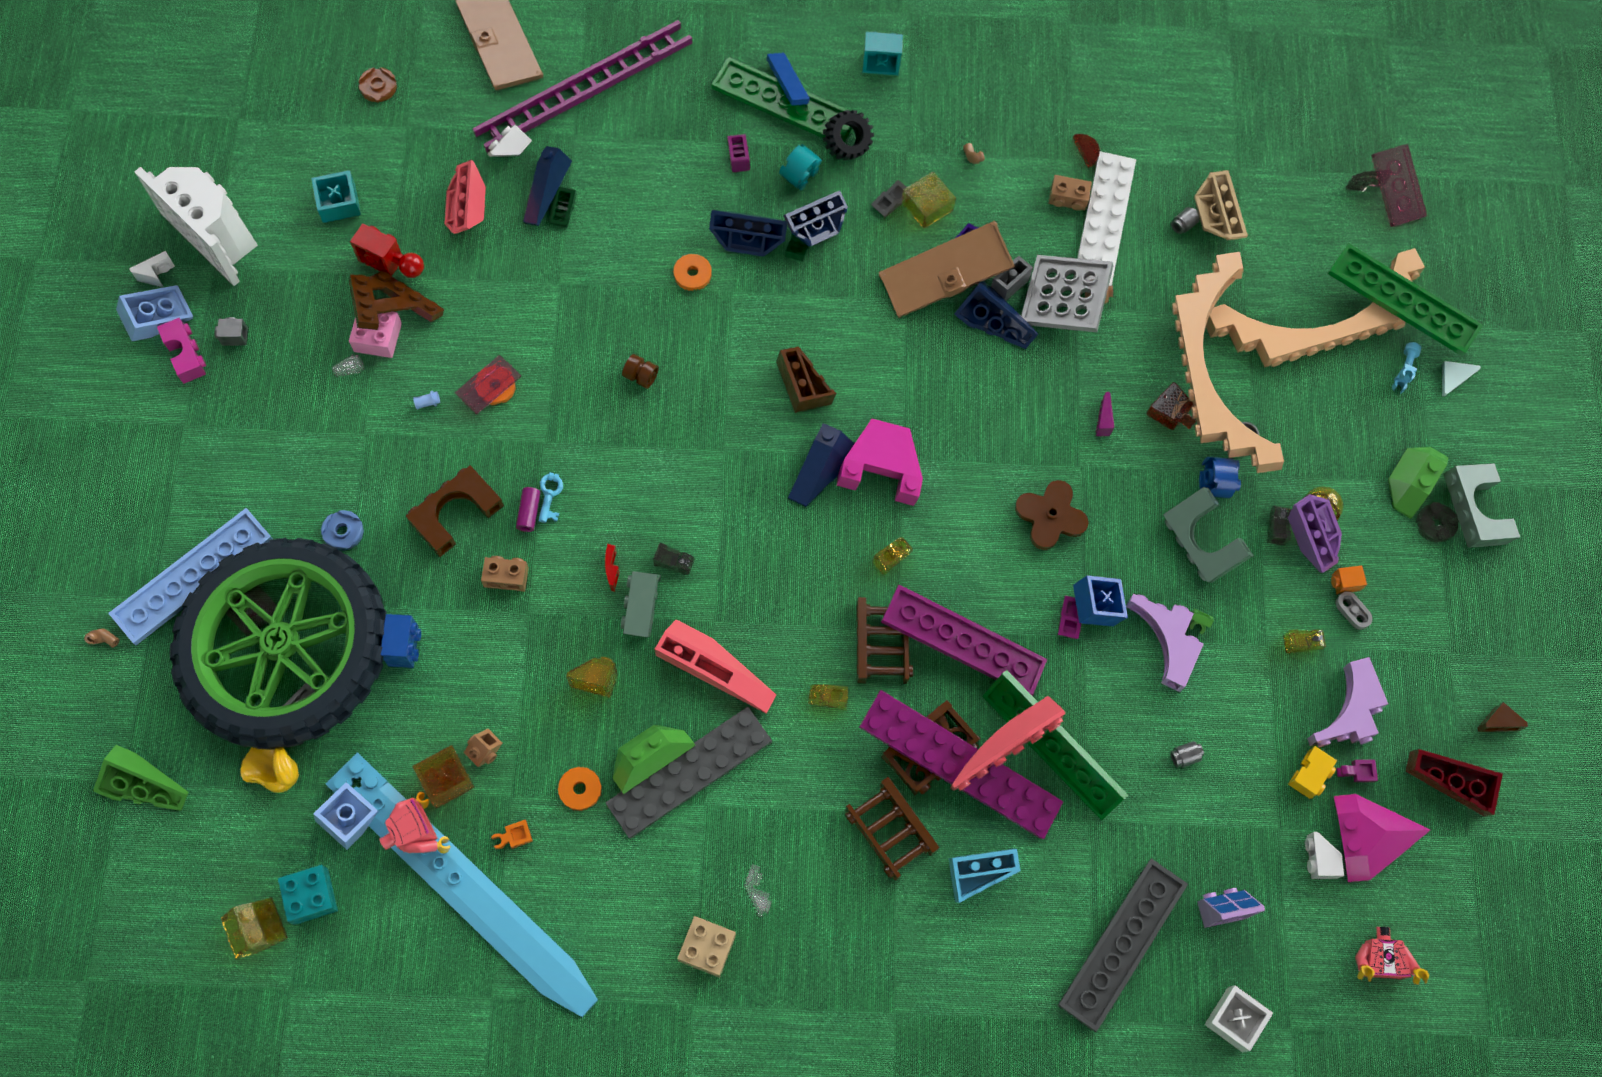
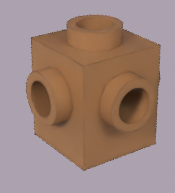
M489 729L473 735L468 740V746L464 753L477 767H480L485 763L490 764L496 759V753L502 742Z

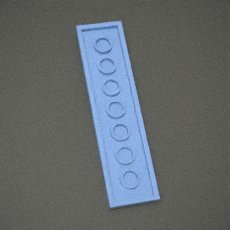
M245 508L108 614L132 643L137 645L184 609L182 604L188 594L195 591L199 585L198 581L208 571L212 572L219 566L218 562L230 554L236 555L242 552L244 547L258 542L260 544L268 543L273 538L249 510Z

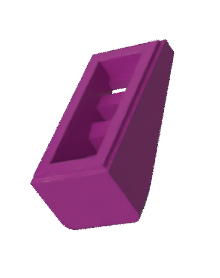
M746 134L727 136L732 172L749 171L750 159Z
M1105 392L1102 398L1095 436H1110L1114 430L1110 392Z

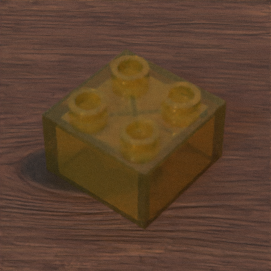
M934 171L903 189L902 194L904 206L923 228L928 227L952 212L956 202V197Z

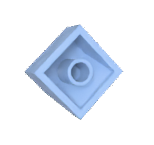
M346 782L313 814L315 822L347 850L363 835L378 813V810Z

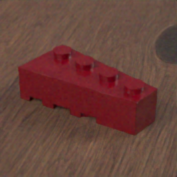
M1421 749L1410 751L1405 772L1482 816L1495 815L1503 773Z

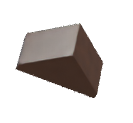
M1503 702L1493 708L1477 729L1478 732L1521 731L1528 727V723Z

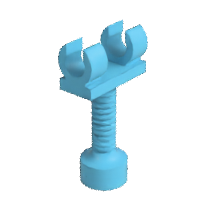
M1409 342L1406 344L1404 354L1407 357L1403 368L1394 379L1393 391L1399 385L1402 387L1400 394L1403 393L1407 388V383L1414 379L1417 368L1412 366L1414 358L1419 357L1421 352V346L1418 343Z

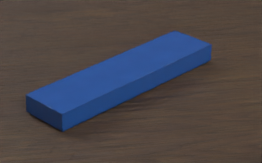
M785 53L767 54L766 60L790 104H809L810 98Z

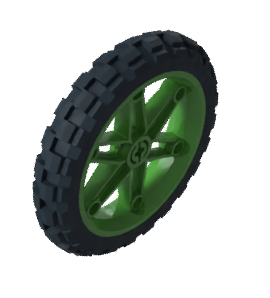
M287 538L270 539L268 543L260 544L258 542L242 548V552L236 555L230 554L218 562L219 566L212 572L208 571L198 581V587L193 593L190 592L182 604L184 609L181 615L176 617L172 631L174 639L173 643H170V660L173 667L171 675L174 686L177 687L179 698L185 708L194 716V719L220 738L243 747L248 746L257 749L289 748L302 745L304 741L312 738L317 739L329 733V729L338 723L342 724L353 714L352 711L357 705L364 702L371 692L370 688L374 680L378 679L384 665L382 663L381 645L387 613L376 585L363 568L348 555L325 543L321 544L303 538H296V540H288ZM289 578L272 617L244 594L262 583L275 579ZM303 579V582L297 586L298 581ZM311 581L330 591L338 601L343 612L302 620ZM297 594L290 624L282 622L293 595ZM241 598V601L235 604L237 599ZM231 607L252 631L253 635L213 650L218 626L227 610ZM249 607L270 624L263 631L258 628L245 612ZM345 619L344 624L341 625V626H338V623H339L341 620ZM324 625L329 626V629L300 639L298 631ZM346 633L342 657L332 675L328 677L305 649ZM259 644L261 652L230 659V654ZM297 651L314 673L311 676L307 675L288 658ZM220 657V660L214 664L216 658ZM268 660L277 661L265 690H261ZM256 663L246 704L228 693L220 682L216 671ZM286 667L291 669L315 690L314 693L298 702L269 708ZM325 679L324 684L318 687L319 681ZM261 698V703L255 706L256 701Z

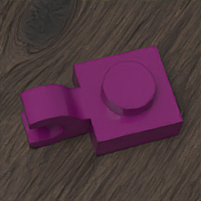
M1353 760L1352 766L1342 765L1341 768H1336L1337 777L1353 776L1354 782L1378 781L1375 760Z

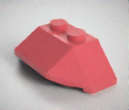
M472 160L457 165L456 173L452 177L447 189L444 224L454 234L468 230L484 220L486 186Z

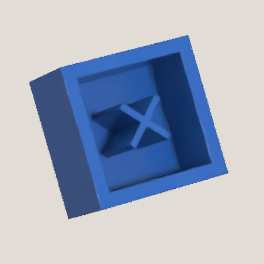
M1085 576L1073 584L1079 623L1115 626L1128 618L1121 579Z
M386 614L381 645L383 660L388 667L414 668V663L419 658V650L416 647L417 641L421 640V629H419L412 615Z

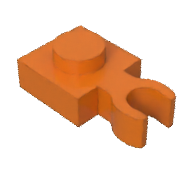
M526 819L505 826V834L497 833L491 837L493 840L501 838V843L494 846L495 849H502L508 843H510L513 849L533 842Z

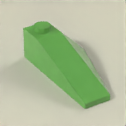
M115 745L104 758L93 789L94 792L112 800L121 801L122 799L134 800L136 804L147 802L153 803L155 807L180 811L183 809L189 793L137 753Z

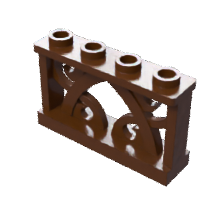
M948 700L926 717L951 733L961 732L965 734L967 743L975 748L979 747L977 743L980 741V737L973 732L952 708ZM948 714L958 727L950 729L945 715ZM891 747L884 751L881 756L886 764L888 763L912 791L914 796L919 792L923 795L931 788L930 783L933 780L939 781L942 779L934 773L931 774L929 770ZM897 756L909 763L905 771L895 761L894 757ZM913 765L918 766L915 771L916 776L918 772L925 774V778L922 781L917 782L911 779L910 770Z

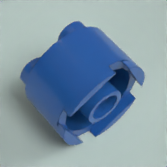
M1206 457L1202 465H1205V468L1199 474L1200 489L1203 487L1209 488L1213 496L1217 498H1231L1235 491L1240 490L1241 481L1238 479L1239 460L1221 457Z

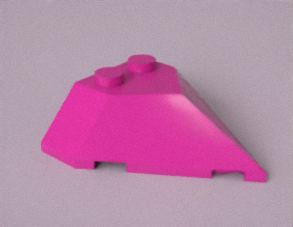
M1357 794L1334 796L1348 882L1369 881L1420 838L1431 831Z

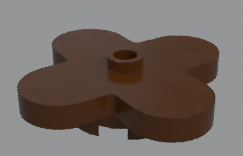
M1055 480L1047 486L1044 496L1024 493L1016 501L1015 512L1021 519L1032 523L1030 540L1038 549L1048 550L1054 547L1060 534L1079 537L1084 534L1088 527L1089 521L1086 514L1070 506L1073 491L1071 486L1065 481Z

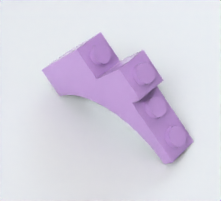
M1133 594L1126 607L1140 615L1151 626L1162 647L1164 674L1161 684L1181 692L1188 682L1203 647V643L1199 642L1196 637L1185 635L1194 613L1181 605H1174L1169 611L1164 605L1152 603L1143 595Z
M1369 657L1350 662L1343 667L1346 677V696L1342 710L1328 728L1314 733L1307 738L1310 746L1318 745V747H1324L1331 744L1330 741L1335 739L1338 742L1350 739L1352 743L1360 742L1362 745L1373 741L1372 737L1378 734L1372 715L1382 712V708L1388 705V702Z

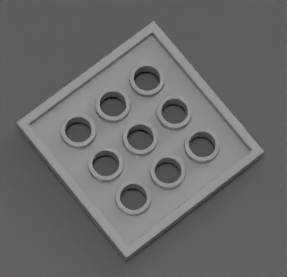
M1037 255L1021 317L1031 326L1097 332L1113 270V262ZM1051 272L1057 273L1053 278L1047 277ZM1069 274L1076 275L1074 279H1066ZM1088 276L1095 277V279L1092 281L1085 280V278ZM1048 288L1053 290L1050 294L1043 293ZM1066 290L1072 291L1069 296L1062 295ZM1085 292L1091 293V295L1087 298L1081 297V295ZM1042 305L1049 306L1045 311L1039 310V307ZM1061 307L1068 308L1067 311L1063 313L1058 312V309ZM1079 309L1087 310L1085 314H1077Z

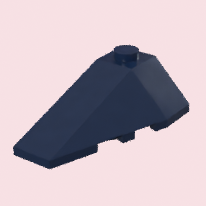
M984 281L978 283L954 313L955 316L969 327L980 329L989 335L993 334L1003 338L1004 341L1025 349L1038 335Z
M825 423L822 424L788 496L789 500L807 507L831 481L833 482L837 478L845 457L854 445L842 431Z

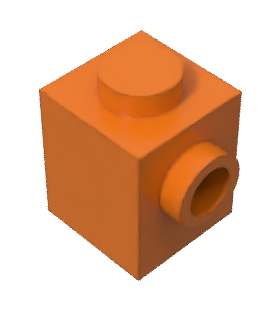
M1362 565L1338 568L1331 577V583L1336 590V594L1361 591L1367 585Z

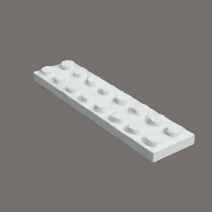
M1100 151L1077 259L1113 262V270L1109 286H1112L1136 159ZM1088 276L1085 278L1086 281L1095 279L1094 276Z

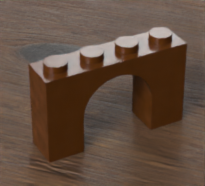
M471 465L461 469L452 480L444 482L438 491L429 494L424 499V502L419 506L411 508L406 515L410 525L439 557L456 545L453 537L439 523L440 511L446 503L454 499H467L473 502L488 519L504 507L501 498Z

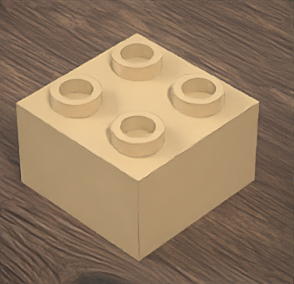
M694 916L678 956V962L720 978L736 937V932Z

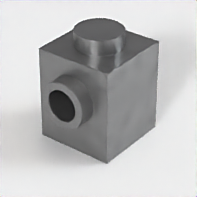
M233 317L218 319V326L215 327L214 332L215 337L218 338L222 346L246 345L248 327L243 319Z

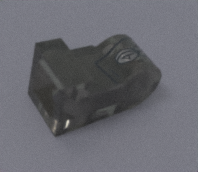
M1272 506L1268 522L1267 543L1285 546L1291 539L1290 523L1288 520L1291 512L1290 508Z
M659 543L653 558L654 566L684 575L690 574L695 561L692 555L679 552L663 543Z

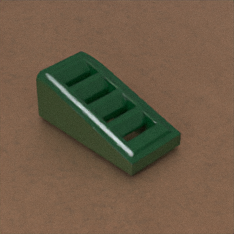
M563 187L558 188L554 197L549 224L568 228L576 200V190ZM561 196H564V197H568V198H570V199H569V200H564V199H560V198H561ZM559 203L568 204V207L559 206ZM557 209L567 212L566 214L558 213ZM555 216L563 217L565 220H555Z

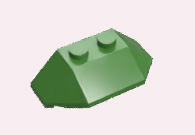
M1432 447L1407 448L1388 478L1393 508L1411 519L1429 496L1446 468L1448 457Z
M652 725L618 748L613 780L622 793L625 794L693 748L695 744L684 730Z

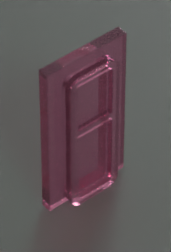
M499 355L459 388L455 394L477 415L520 379L521 375Z

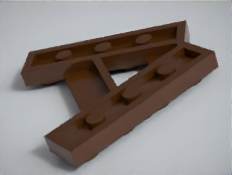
M383 270L370 277L361 274H350L349 285L357 328L378 330L379 320L377 314L409 309L430 322L443 316L444 309ZM373 290H380L392 298L374 300Z

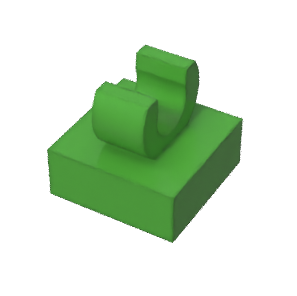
M1194 608L1192 611L1194 614L1189 627L1193 629L1195 624H1200L1202 627L1199 632L1203 634L1206 626L1211 627L1214 621L1213 616Z

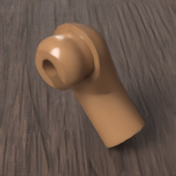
M971 143L963 146L970 163L979 164V162L985 160L983 152L979 151L976 153Z

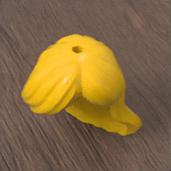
M251 747L242 761L240 770L243 781L258 783L269 791L282 793L290 789L296 783L299 776L297 764L287 754L284 747H277L275 749Z

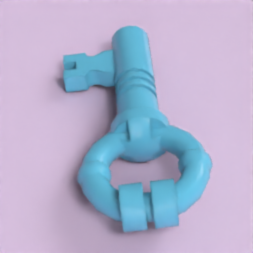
M550 472L543 476L540 481V488L545 495L538 520L542 523H546L547 519L550 518L557 521L558 518L556 516H559V513H553L549 510L552 498L562 491L563 482L559 474L554 475V473ZM547 479L550 481L553 479L554 482H558L555 491L545 488Z

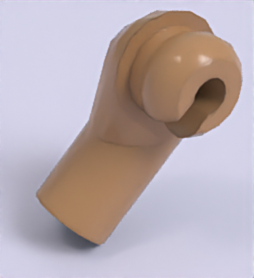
M106 629L90 631L84 637L85 642L88 644L105 642L111 647L117 646L120 639Z

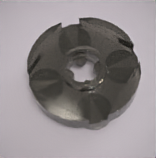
M1439 502L1426 505L1416 517L1420 535L1432 543L1446 542L1458 530L1459 520L1457 514L1448 506ZM1433 519L1439 520L1441 525L1436 527Z

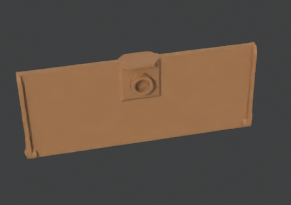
M455 0L494 90L539 80L544 77L509 0Z
M992 221L879 272V277H881L897 316L900 318L943 298L957 295L968 287L1014 268L1015 265L999 232L997 222Z

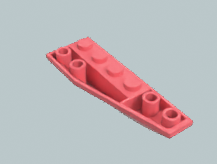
M675 620L665 630L655 647L657 657L766 714L777 696L713 638L678 620Z
M1047 696L1011 719L995 732L968 761L953 782L952 790L954 791L958 788L961 791L971 784L969 781L974 777L980 779L989 772L987 770L993 765L996 767L1007 761L1005 757L1009 754L1017 755L1025 749L1023 745L1029 741L1033 744L1043 737L1042 735L1045 734L1046 730L1052 732L1058 728L1063 722L1062 718L1066 714L1065 711Z

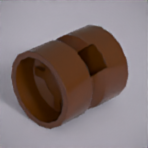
M632 354L624 365L622 376L632 382L637 380L638 385L648 389L656 379L659 366L650 361L644 362V358Z

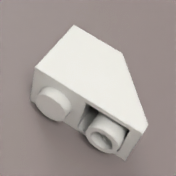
M513 125L511 128L507 126L501 133L503 137L499 141L495 140L488 147L490 149L488 155L490 157L518 156L532 140L516 125Z
M1313 832L1307 835L1305 848L1309 852L1307 869L1311 873V879H1338L1344 876L1342 854L1320 833Z

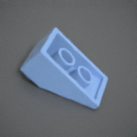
M178 285L119 296L116 308L131 341L152 338L159 334L157 326L179 317L183 323L193 319V315Z

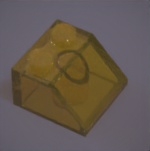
M600 657V659L593 658L567 672L566 677L571 688L611 698L618 673L613 660Z

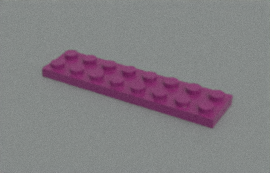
M901 585L897 586L881 620V623L994 680H997L1007 670L1032 696L1047 662L1046 658Z

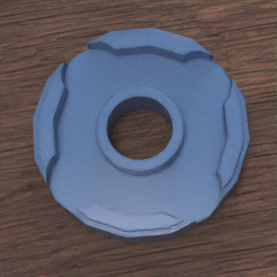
M345 510L327 516L321 527V534L325 543L337 548L339 551L350 550L361 541L364 533L363 524L358 516L351 511ZM341 526H346L348 529L345 534H337V530Z

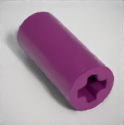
M532 487L522 489L516 529L525 532L534 531L540 490Z

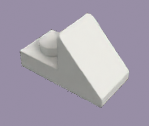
M164 251L129 269L137 281L163 287L157 275L169 271L175 265L167 252Z

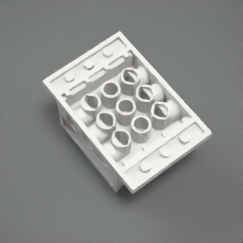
M141 167L134 171L160 214L233 286L240 281L236 275L238 271L233 265L257 247L258 244L244 225L238 212L233 208V203L226 196L227 192L220 184L215 185L211 175L208 172L203 173L198 167H169L157 177L150 171L146 173Z

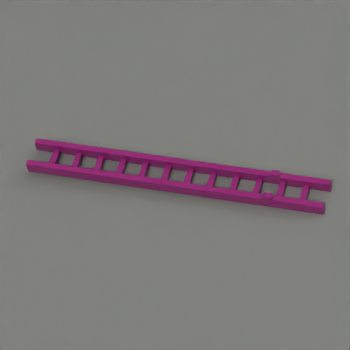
M677 20L647 37H641L639 41L472 128L473 133L477 137L489 130L492 131L490 133L494 139L484 143V149L488 153L490 151L488 147L495 140L499 141L503 137L496 129V126L507 121L510 127L516 125L512 118L523 113L528 121L517 127L525 133L692 44V37L688 35L677 42L672 40L669 35L681 29V23ZM664 38L669 46L659 51L654 43ZM649 46L653 53L644 59L638 51ZM633 54L638 62L628 67L623 59ZM618 63L623 70L612 75L607 68ZM602 71L607 79L597 84L591 76ZM586 79L592 87L581 92L576 84ZM571 88L576 95L564 100L560 93ZM555 96L560 104L549 109L544 101ZM539 104L544 112L532 117L528 109Z

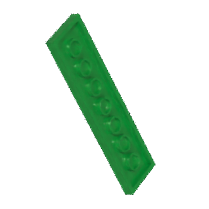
M730 57L727 58L711 84L713 90L821 138L826 137L823 134V130L826 129V122H829V119L836 114L847 110L807 91L806 93L810 98L809 104L791 105L777 78ZM843 125L840 132L845 144L853 132V129L848 125Z
M1349 243L1328 272V275L1462 357L1483 327V324Z
M1007 670L1000 675L982 696L1007 723L1038 702ZM1061 725L1052 732L1046 730L1045 734L1042 735L1043 737L1032 744L1029 741L1027 743L1101 820L1128 796Z

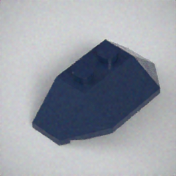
M839 190L783 216L791 233L811 247L839 234L848 206Z
M711 210L709 230L726 251L764 257L785 241L787 222L770 217Z

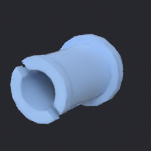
M430 391V394L413 397L417 410L431 405L437 406L440 403L438 392Z

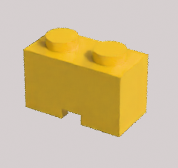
M1314 746L1308 750L1300 763L1304 767H1301L1299 771L1297 770L1288 785L1309 799L1316 795L1320 796L1326 787L1324 785L1327 778L1330 779L1336 770L1334 765L1337 760Z

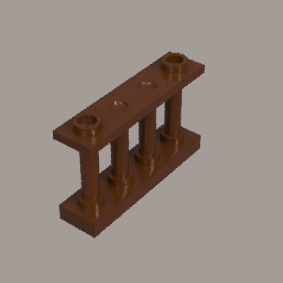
M858 597L857 683H866L867 677H871V675H903V684H907L909 677H913V665H909V636L891 627L870 626V624H867V617H870V615H884L887 607L870 606V604H866V597ZM870 635H902V647L871 646L867 644V637H870ZM870 655H903V667L871 666V664H867V657H870Z
M887 777L881 781L880 792L854 810L851 804H848L845 808L847 812L845 816L850 824L855 823L884 864L883 870L889 878L893 877L897 881L901 876L898 872L899 869L923 852H928L930 856L933 855L940 847L890 778ZM884 799H890L894 805L892 807L893 810L866 827L860 816ZM896 817H903L907 823L905 828L879 845L872 834ZM910 834L912 836L915 834L919 840L918 846L892 863L885 852Z

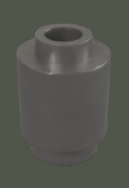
M1191 207L1185 208L1173 218L1171 222L1172 229L1178 234L1186 233L1199 222L1198 211Z
M1192 741L1175 747L1170 752L1174 765L1183 768L1202 761L1204 751L1200 744Z

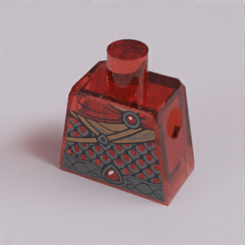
M1175 382L1156 399L1146 413L1147 416L1171 430H1174L1180 423L1190 430L1197 422L1189 414L1191 407H1194L1193 402L1189 401V397Z

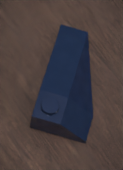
M546 146L537 162L523 220L525 224L540 225L572 163V160L559 148Z

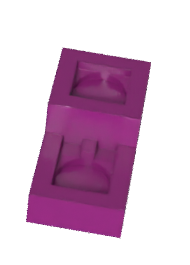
M1065 595L1058 635L1078 639L1082 623H1079L1075 597Z

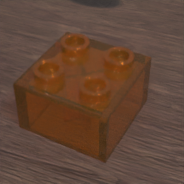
M452 745L412 766L431 804L435 808L475 788L458 753Z

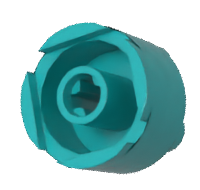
M801 144L787 157L786 167L782 165L779 174L793 186L803 190L808 183L807 179L810 176L815 177L819 172L820 168L818 166L822 160L804 144Z

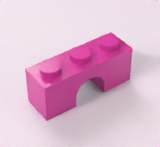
M179 317L157 326L162 341L169 351L182 349L178 356L170 359L182 383L184 384L206 375L203 368L206 366L203 357L201 355L198 356L196 352L199 350L195 339L191 340L190 338L192 331L188 323L184 324Z

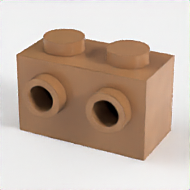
M1054 175L1048 204L1085 211L1089 202L1092 182Z
M500 556L485 557L481 582L486 588L525 591L529 567L527 562L521 558L508 560Z

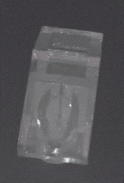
M752 864L745 882V890L758 917L762 918L764 912L768 914L772 901L768 900L769 893L754 888V886L759 887L763 874L759 873L760 866Z

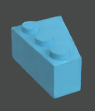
M1017 849L948 858L954 898L957 903L1020 871Z

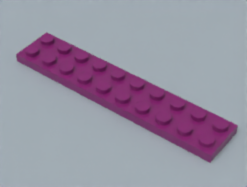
M882 690L878 692L859 725V728L950 784H953L964 766L978 751L971 744ZM1003 764L998 767L995 765L987 769L989 772L980 779L974 777L969 781L971 784L961 790L1040 839L1045 838L1064 802Z

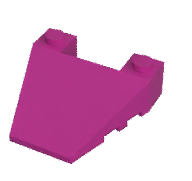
M871 419L845 457L840 467L836 486L856 491L861 481L863 470L899 480L895 501L914 506L920 496L923 477L910 428Z

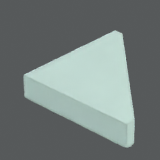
M1444 361L1442 364V396H1446L1474 373L1478 372L1480 366Z

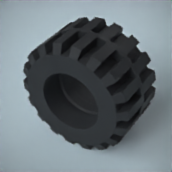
M845 110L831 117L830 121L825 124L826 129L823 130V134L826 135L823 138V142L827 143L825 146L826 150H831L829 154L832 156L836 155V159L843 158L846 161L864 155L870 149L868 146L873 143V140L870 139L874 137V133H871L873 126L868 124L870 121L868 117L864 119V114H857L856 110ZM843 125L850 126L855 132L856 140L853 146L845 144L841 138L840 132Z

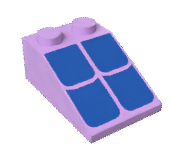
M1237 888L1224 890V895L1219 896L1216 895V892L1203 895L1204 899L1197 902L1204 928L1244 920L1265 911L1264 906L1245 890L1237 892Z

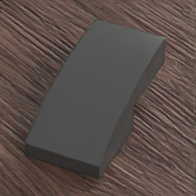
M897 180L887 192L883 191L871 206L881 215L887 217L912 195V191Z

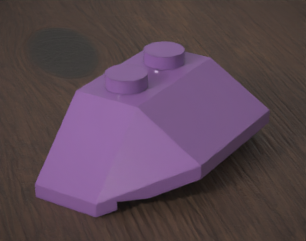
M1309 494L1293 505L1288 520L1300 551L1320 573H1324L1338 563L1339 557L1337 555L1340 549L1342 533L1330 501Z

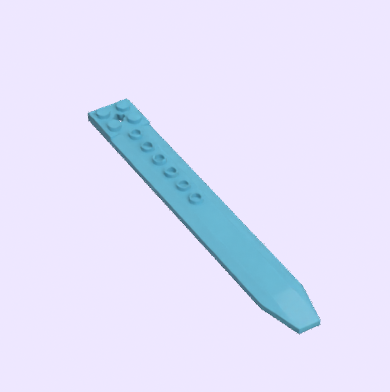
M357 752L326 785L335 793L346 782L352 787L354 779L362 778L360 782L362 786L360 788L356 786L353 789L378 810L369 827L382 838L389 833L385 822L395 805L406 799ZM432 825L438 837L436 841L439 842L440 838L445 836ZM450 841L442 843L445 847L451 846L447 853H440L438 849L435 852L407 853L398 849L396 845L391 847L542 995L581 1017L598 1001L574 960Z

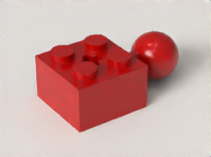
M362 223L350 240L358 261L378 271L383 270L392 276L399 267L404 276L415 278L424 270L423 259L418 254H401L397 239L391 234L380 232L372 225L369 227Z

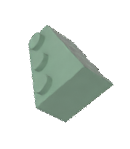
M632 571V575H628L627 587L630 588L629 596H625L624 608H627L626 617L622 616L621 629H624L623 634L650 637L655 613V600L658 596V581L661 580V575Z

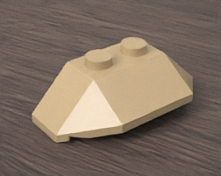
M1229 171L1210 173L1194 196L1203 230L1227 240L1247 238L1248 234Z

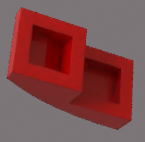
M607 544L605 570L610 590L615 592L620 574L619 566L614 565L617 551L615 545Z

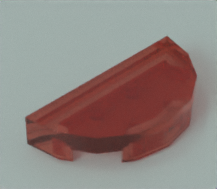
M1074 134L1073 140L1088 168L1093 166L1100 154L1099 144L1089 135Z

